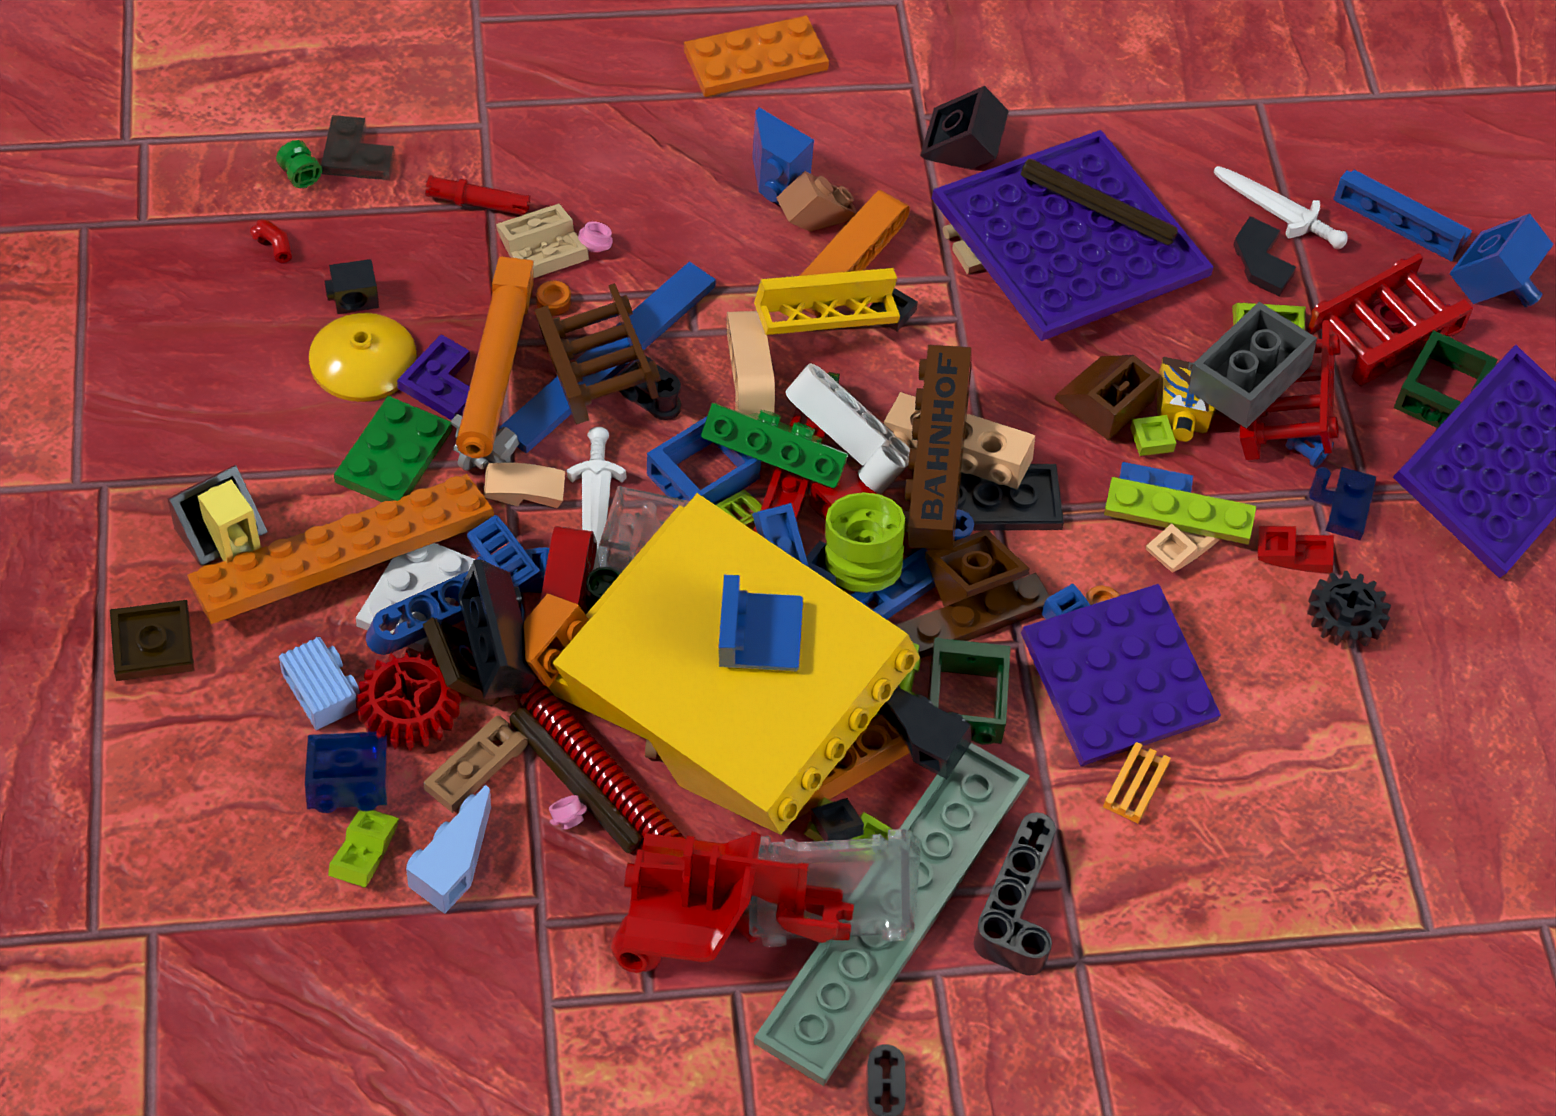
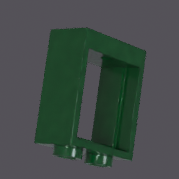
M1433 330L1406 378L1394 408L1438 428L1461 402L1417 382L1429 359L1436 360L1477 379L1472 390L1496 365L1498 359Z
M935 638L931 655L928 699L938 708L941 672L996 678L994 717L961 716L971 725V741L982 745L1002 744L1007 718L1011 646Z

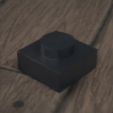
M894 288L892 296L900 318L898 323L884 325L898 332L917 311L918 301ZM883 302L872 303L869 307L876 312H887Z
M848 798L811 809V821L827 846L864 835V823Z

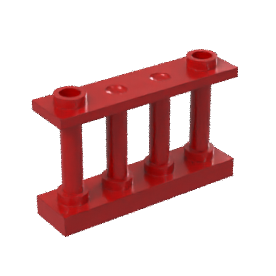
M1420 253L1408 259L1398 260L1390 269L1330 301H1321L1311 312L1312 317L1307 329L1311 335L1322 329L1323 321L1330 320L1332 332L1339 334L1340 340L1357 357L1352 378L1360 387L1419 355L1433 330L1452 337L1463 331L1467 325L1473 307L1465 299L1452 306L1450 304L1445 305L1417 276L1423 260V256ZM1406 284L1435 315L1426 320L1424 318L1419 319L1393 291ZM1380 298L1409 329L1400 334L1397 332L1393 333L1367 305ZM1354 312L1383 343L1375 348H1367L1340 319Z
M1330 320L1323 321L1322 339H1317L1314 354L1322 353L1321 366L1309 367L1294 382L1321 380L1320 394L1278 397L1247 428L1240 425V442L1246 460L1260 459L1261 444H1266L1267 440L1321 436L1325 454L1332 453V439L1339 437L1337 417H1333L1335 355L1341 354L1339 334H1333ZM1320 408V422L1265 426V423H1262V417L1267 416L1268 412Z

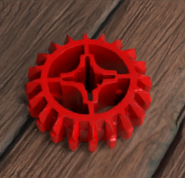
M406 649L402 658H397L391 652L388 657L389 662L385 663L377 659L375 670L366 669L364 674L365 681H359L360 694L357 695V700H355L356 708L359 710V721L361 724H365V729L369 736L376 734L380 745L390 739L394 750L401 743H406L407 748L411 751L416 742H421L427 748L430 737L441 741L443 730L452 731L454 726L453 719H458L460 714L459 705L462 699L460 692L447 687L436 657L427 661L423 651L417 657H411V654ZM432 708L429 712H427L426 714L422 715V714L424 713V711H426V710Z

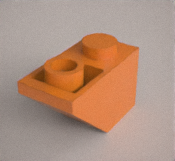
M548 593L524 621L525 661L541 683L547 687L560 674L553 662L589 620L578 604Z

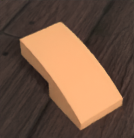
M489 463L486 467L484 497L514 506H519L521 501L525 499L558 509L563 501L565 471L524 463Z
M1171 524L1146 545V550L1173 573L1198 558L1220 539L1180 531Z

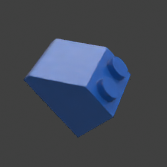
M760 107L755 111L752 153L758 191L767 200L780 205L776 197L804 171L811 174L814 139Z

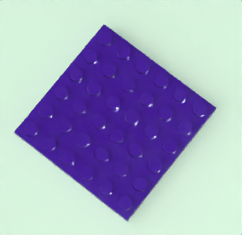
M1102 130L933 189L931 199L1040 341L1211 276L1214 268ZM1028 159L1036 160L1178 228L1177 236L1173 243L1167 246L1021 176L1023 165Z

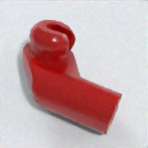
M258 220L256 225H253L250 229L251 237L254 240L257 239L258 243H263L267 239L272 244L274 257L277 262L285 263L290 261L292 254L287 233L269 220Z

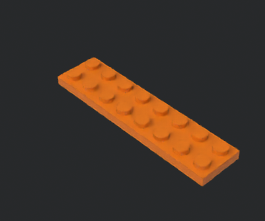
M468 474L454 476L435 486L417 489L398 501H384L371 509L357 514L345 515L340 520L323 526L309 528L306 532L296 536L275 540L270 545L257 550L239 553L228 563L223 561L215 565L203 566L198 571L187 574L190 587L210 624H214L474 529L493 517L494 511Z

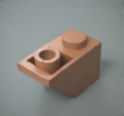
M806 171L776 197L788 221L809 232L850 221L857 213L852 203L854 198L845 187H837L823 176L816 177Z

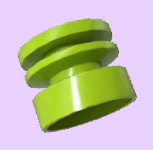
M865 492L849 494L836 500L831 505L826 516L825 538L827 543L825 547L826 571L835 575L838 586L856 592L880 591L893 585L901 576L905 533V516L901 507L890 498L880 494Z

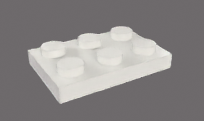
M436 543L392 558L356 616L357 627L368 631L374 616L381 609L469 571L475 559ZM445 598V600L452 606L456 602V600L453 598ZM419 612L412 613L419 621H427L423 614ZM428 637L407 647L425 653L430 642Z

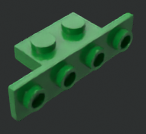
M714 402L711 404L701 434L702 438L828 487L835 488L838 486L849 454L821 444L823 438L813 435L815 429L794 422L793 427L780 422L781 416L766 410H760L759 414L746 415Z

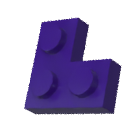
M441 334L398 378V389L450 420L457 414L462 416L470 386L454 378V376L470 360V351Z

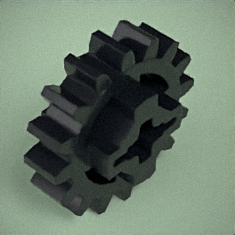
M1344 571L1340 579L1334 573H1330L1327 582L1322 579L1318 581L1316 588L1312 590L1308 602L1310 605L1307 615L1314 616L1311 626L1323 628L1322 638H1326L1329 635L1334 636V645L1338 646L1341 640H1346L1349 648H1354L1356 641L1359 640L1363 646H1368L1371 637L1376 640L1380 638L1383 629L1385 630L1390 619L1387 615L1391 605L1383 603L1387 595L1386 592H1376L1374 590L1377 584L1376 581H1371L1368 584L1364 583V575L1361 573L1356 579H1352L1348 571Z

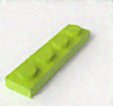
M1112 477L1104 515L1165 528L1173 524L1180 531L1249 544L1256 506Z

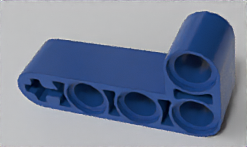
M468 571L381 609L374 616L366 633L367 646L377 654L387 655L426 638L427 634L423 627L426 621L416 619L412 615L413 612L423 614L427 621L432 617L450 625L463 621L464 617L458 594ZM445 598L455 599L460 606L450 605ZM521 603L520 613L523 620L524 608Z

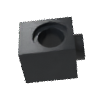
M371 259L329 265L331 279L324 280L327 300L335 301L337 314L379 308L377 284Z

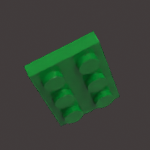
M387 396L334 473L335 483L379 502L398 501L402 497L410 495L452 432L451 421Z

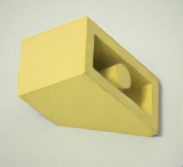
M232 480L219 486H214L198 496L203 520L223 561L228 563L239 553L251 552L261 548L253 509Z

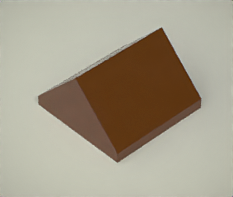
M988 529L954 541L953 550L931 549L925 552L926 562L944 607L1029 575L1030 568Z

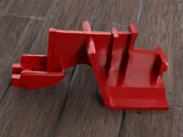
M751 831L750 835L731 840L727 843L695 840L694 836H686L685 839L645 833L642 849L637 850L635 864L627 863L624 887L631 888V902L622 951L698 962L712 961L717 957L751 901V896L759 897L764 901L777 905L775 920L785 931L820 943H825L829 940H850L852 924L841 923L838 920L852 921L854 904L842 901L843 891L841 889L807 885L808 863L792 864L758 859L761 834ZM805 911L822 916L823 918L822 920L804 918Z

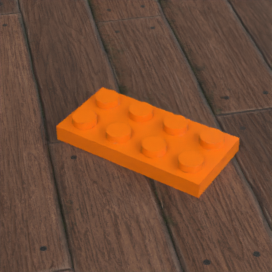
M807 15L684 42V53L704 97L826 71L829 65V60Z

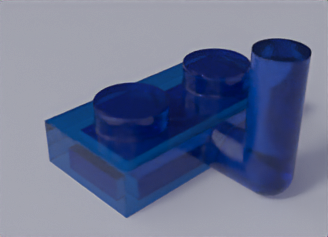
M1325 467L1318 468L1308 495L1313 501L1331 505L1325 531L1361 541L1377 476L1341 467L1335 491L1326 489L1331 475L1330 470Z

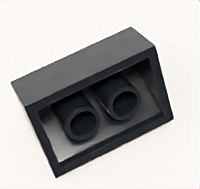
M482 559L473 560L458 597L483 698L489 699L527 694L538 677L525 661L524 621L520 613V590L518 586L513 585L510 572Z

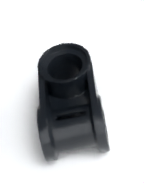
M646 356L648 362L653 361L650 357ZM636 360L617 376L639 369ZM657 364L656 366L661 381L655 383L658 398H651L645 382L619 391L626 399L635 402L660 420L673 419L681 412L682 405L678 397L681 389L680 380Z

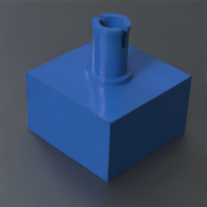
M1529 213L1480 232L1449 274L1473 304L1513 291L1526 308L1539 301L1543 295L1531 281L1530 276L1554 244Z

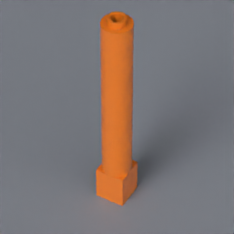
M501 256L498 258L492 282V299L456 439L458 450L471 458H484L493 450L524 314L528 313L534 287V260Z

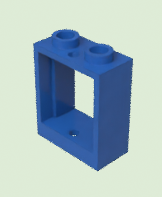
M706 416L648 452L647 475L677 507L679 505L685 507L696 493L716 505L759 480L761 460L715 443L737 468L700 490L677 464L713 443L701 436L707 419Z

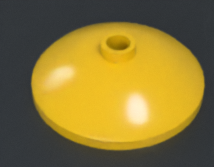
M373 313L350 314L330 322L318 332L309 350L310 370L319 386L337 398L354 402L375 401L399 390L397 385L398 378L417 360L416 346L408 330L389 317Z

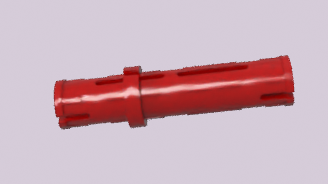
M429 175L426 187H429V189L425 190L426 197L454 201L457 206L469 204L517 215H525L529 212L530 205L528 203L531 201L530 195L469 184L466 179L454 181Z

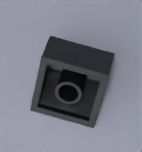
M982 86L935 107L920 156L924 160L970 170L982 164L991 163L998 155L1009 110L986 86Z

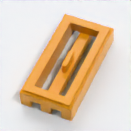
M1138 742L1134 744L1103 805V808L1139 824L1171 760L1166 755L1163 758L1156 756L1157 751L1151 748L1149 751L1142 749L1143 745ZM1137 758L1142 760L1143 762L1121 805L1115 803ZM1150 765H1153L1157 769L1134 812L1128 808Z

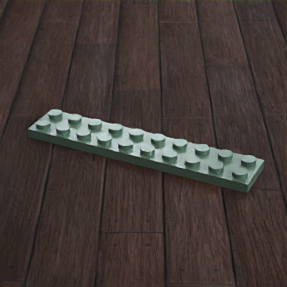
M971 743L948 779L936 775L848 903L854 904L852 921L838 920L841 923L852 924L850 940H829L825 943H819L755 1035L754 1044L824 1086L1028 784L1030 775Z

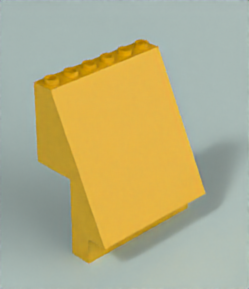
M696 493L685 507L679 505L588 611L586 614L589 619L588 622L553 662L560 674L548 688L554 696L649 740L680 787L781 835L788 825L796 819L799 811L814 792L821 787L823 781L836 764L843 759L847 750L861 732L868 727L870 721L883 704L890 699L892 693L905 676L913 670L920 656L905 631ZM724 574L740 575V590H747V593L802 596L800 659L797 671L719 667V635Z

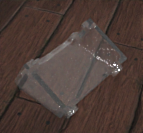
M909 829L888 830V840L881 834L872 835V839L797 842L794 839H785V842L771 843L769 836L761 837L758 859L792 864L808 863L807 885L837 888L843 891L842 901L854 904L852 921L844 919L838 921L852 924L850 936L882 935V940L904 941L907 939V933L914 932L920 868V839ZM751 896L749 903V934L755 938L762 939L763 946H785L786 939L805 938L785 931L775 920L777 905L764 901L759 897ZM805 911L804 918L822 920L823 918Z

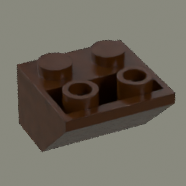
M1135 355L1101 356L1055 395V400L1105 439L1109 440L1154 401L1161 375Z

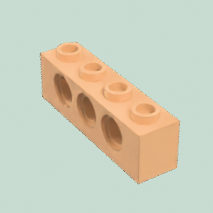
M900 392L884 420V425L909 448L917 449V440H912L913 418H920L921 410H915L916 397ZM967 413L961 472L1018 489L1033 460L1035 435Z

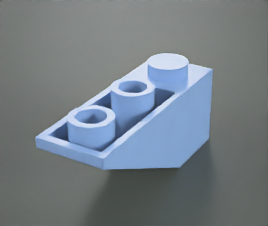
M486 785L476 795L471 794L464 800L459 813L450 823L446 821L441 824L433 836V841L424 850H417L410 857L406 866L408 887L444 914L472 885L491 810L490 788Z

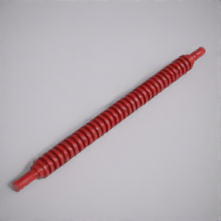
M536 678L529 693L514 695L520 704L528 709L643 838L645 833L686 839L676 829V826L669 822V819L663 812L656 807L654 802L643 793L642 789L630 779V776L617 765V762L611 758L608 752L604 751V748L598 744L596 739L585 730L584 726L554 696L547 686L541 683L539 678ZM743 913L735 927L749 943H753L761 936L762 932Z

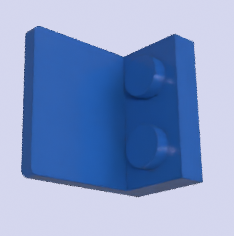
M724 574L719 635V667L797 671L800 659L802 596L747 593V590H740V575Z

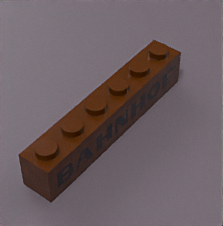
M928 345L927 359H920L919 380L924 381L923 388L916 389L915 410H921L920 418H913L912 440H917V449L910 448L908 469L914 470L913 479H906L905 501H911L910 510H903L905 532L908 533V545L912 548L953 550L972 370V347Z

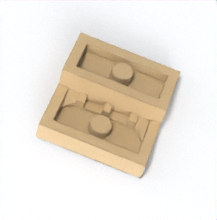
M560 204L496 224L500 238L511 258L534 260V278L589 260L587 247L579 241L577 234L574 232L572 219Z

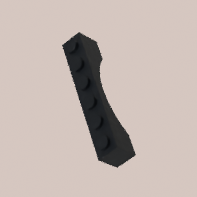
M899 685L892 693L890 699L877 712L896 729L906 744L913 762L945 779H948L971 745V725L961 715L955 712L947 713L935 707L928 698L919 694L914 696L901 689Z

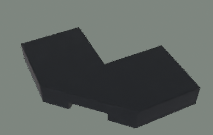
M1250 216L1235 237L1234 249L1237 256H1240L1248 281L1280 296L1293 277L1296 266L1268 253L1278 239L1280 230Z

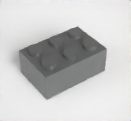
M1258 302L1193 363L1189 391L1247 428L1312 365L1317 338L1261 302Z

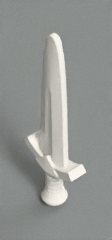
M1219 166L1215 167L1214 174L1220 180L1289 223L1285 233L1287 238L1298 237L1311 231L1321 238L1328 240L1334 249H1341L1346 245L1348 241L1346 231L1335 230L1317 220L1320 210L1319 200H1313L1309 210L1232 170Z
M599 426L591 428L588 432V438L591 443L590 460L567 469V477L572 483L582 478V530L593 531L597 540V552L593 570L600 567L603 555L611 477L620 482L627 478L624 468L605 461V444L609 438V432Z

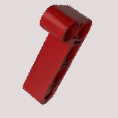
M560 526L554 527L540 602L548 593L576 603L582 609L588 572L593 571L597 552V540L593 531Z

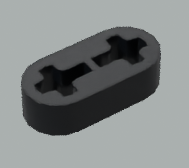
M879 1045L870 1052L866 1067V1108L868 1116H903L906 1103L904 1055L893 1045ZM883 1058L889 1059V1064L892 1066L889 1079L882 1078V1067L879 1065ZM883 1091H889V1102L893 1105L891 1112H883L882 1105H879Z

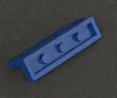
M1346 170L1341 176L1333 199L1451 262L1472 233L1471 229L1356 170L1352 172Z

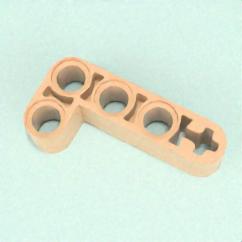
M727 312V340L735 386V411L746 415L759 414L760 410L774 413V373L768 338L765 335L758 312Z

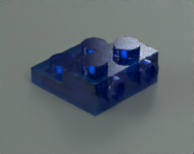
M376 732L308 735L305 770L307 809H316L321 813H331L337 808L357 807L361 811H371L377 806L387 805V733L379 739L376 736Z

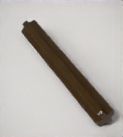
M1028 159L1023 165L1021 171L1023 178L1167 246L1171 245L1177 236L1178 228L1036 160Z
M520 707L509 717L512 727L528 738L530 747L574 795L578 796L580 802L586 805L587 810L626 853H632L643 843L642 835L528 709Z

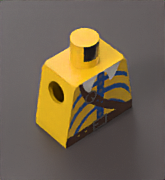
M1163 357L1159 370L1161 377L1157 387V416L1167 415L1176 440L1189 441L1192 439L1194 431L1200 433L1208 431L1217 409L1189 391L1193 363Z

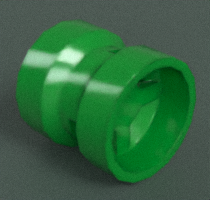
M290 141L277 152L276 162L284 172H287V177L294 187L299 189L309 187L320 178L322 167L315 157L311 156V151L303 141Z

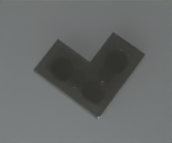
M332 115L321 163L322 175L390 181L395 157L394 146L363 143L366 131L365 118Z

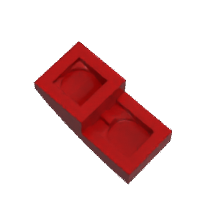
M1259 526L1258 560L1292 570L1333 573L1334 535H1297L1296 526Z

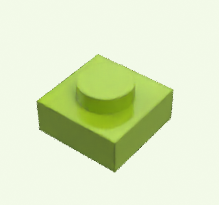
M1167 415L1132 419L1130 428L1139 456L1174 452L1176 441Z

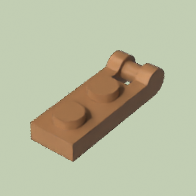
M499 715L495 716L423 782L424 790L453 813L469 795L474 794L512 757L520 755L528 745V738L519 731L513 732L508 728L509 723ZM500 740L503 744L497 747L492 741Z

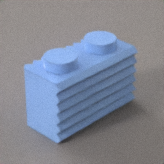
M316 637L314 640H309L307 644L303 643L300 647H295L293 650L281 653L279 661L282 675L315 730L321 729L358 711L355 702L357 695L360 694L358 684L351 674L344 676L340 667H343V663L334 646L327 648L322 638Z

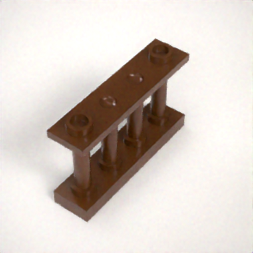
M615 283L608 285L613 303L560 320V317L552 318L548 305L534 310L542 337L576 425L590 420L586 406L592 404L591 400L644 382L651 398L659 397L655 385L656 382L661 381L658 368L654 360L647 361L629 316L633 315L627 295L620 296ZM618 316L621 325L570 342L568 339L561 341V338L566 337L565 333ZM627 338L630 347L579 364L577 361L569 362L574 359L576 354ZM636 360L639 367L637 370L586 386L585 383L578 385L579 382L583 381V377Z

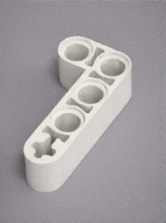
M811 363L808 364L786 389V395L789 400L862 465V468L858 471L859 478L874 492L884 493L908 466L910 448L820 367Z

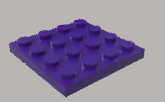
M1159 584L1022 628L1021 635L1080 766L1132 750L1136 742L1144 746L1216 722L1221 716Z

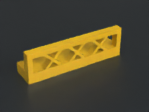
M894 268L761 279L754 301L765 335L898 323L900 318L892 296L898 279ZM883 302L887 312H876L867 307L869 303ZM836 306H846L854 310L855 313L853 315H843L834 309ZM812 308L823 315L820 318H810L801 312L803 309ZM779 311L789 318L787 321L772 322L769 312Z

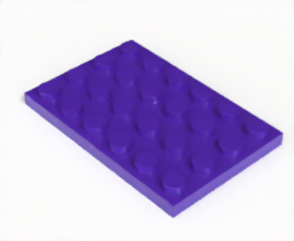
M1514 345L1393 476L1407 492L1498 578H1501L1511 569L1556 517V382L1517 345Z

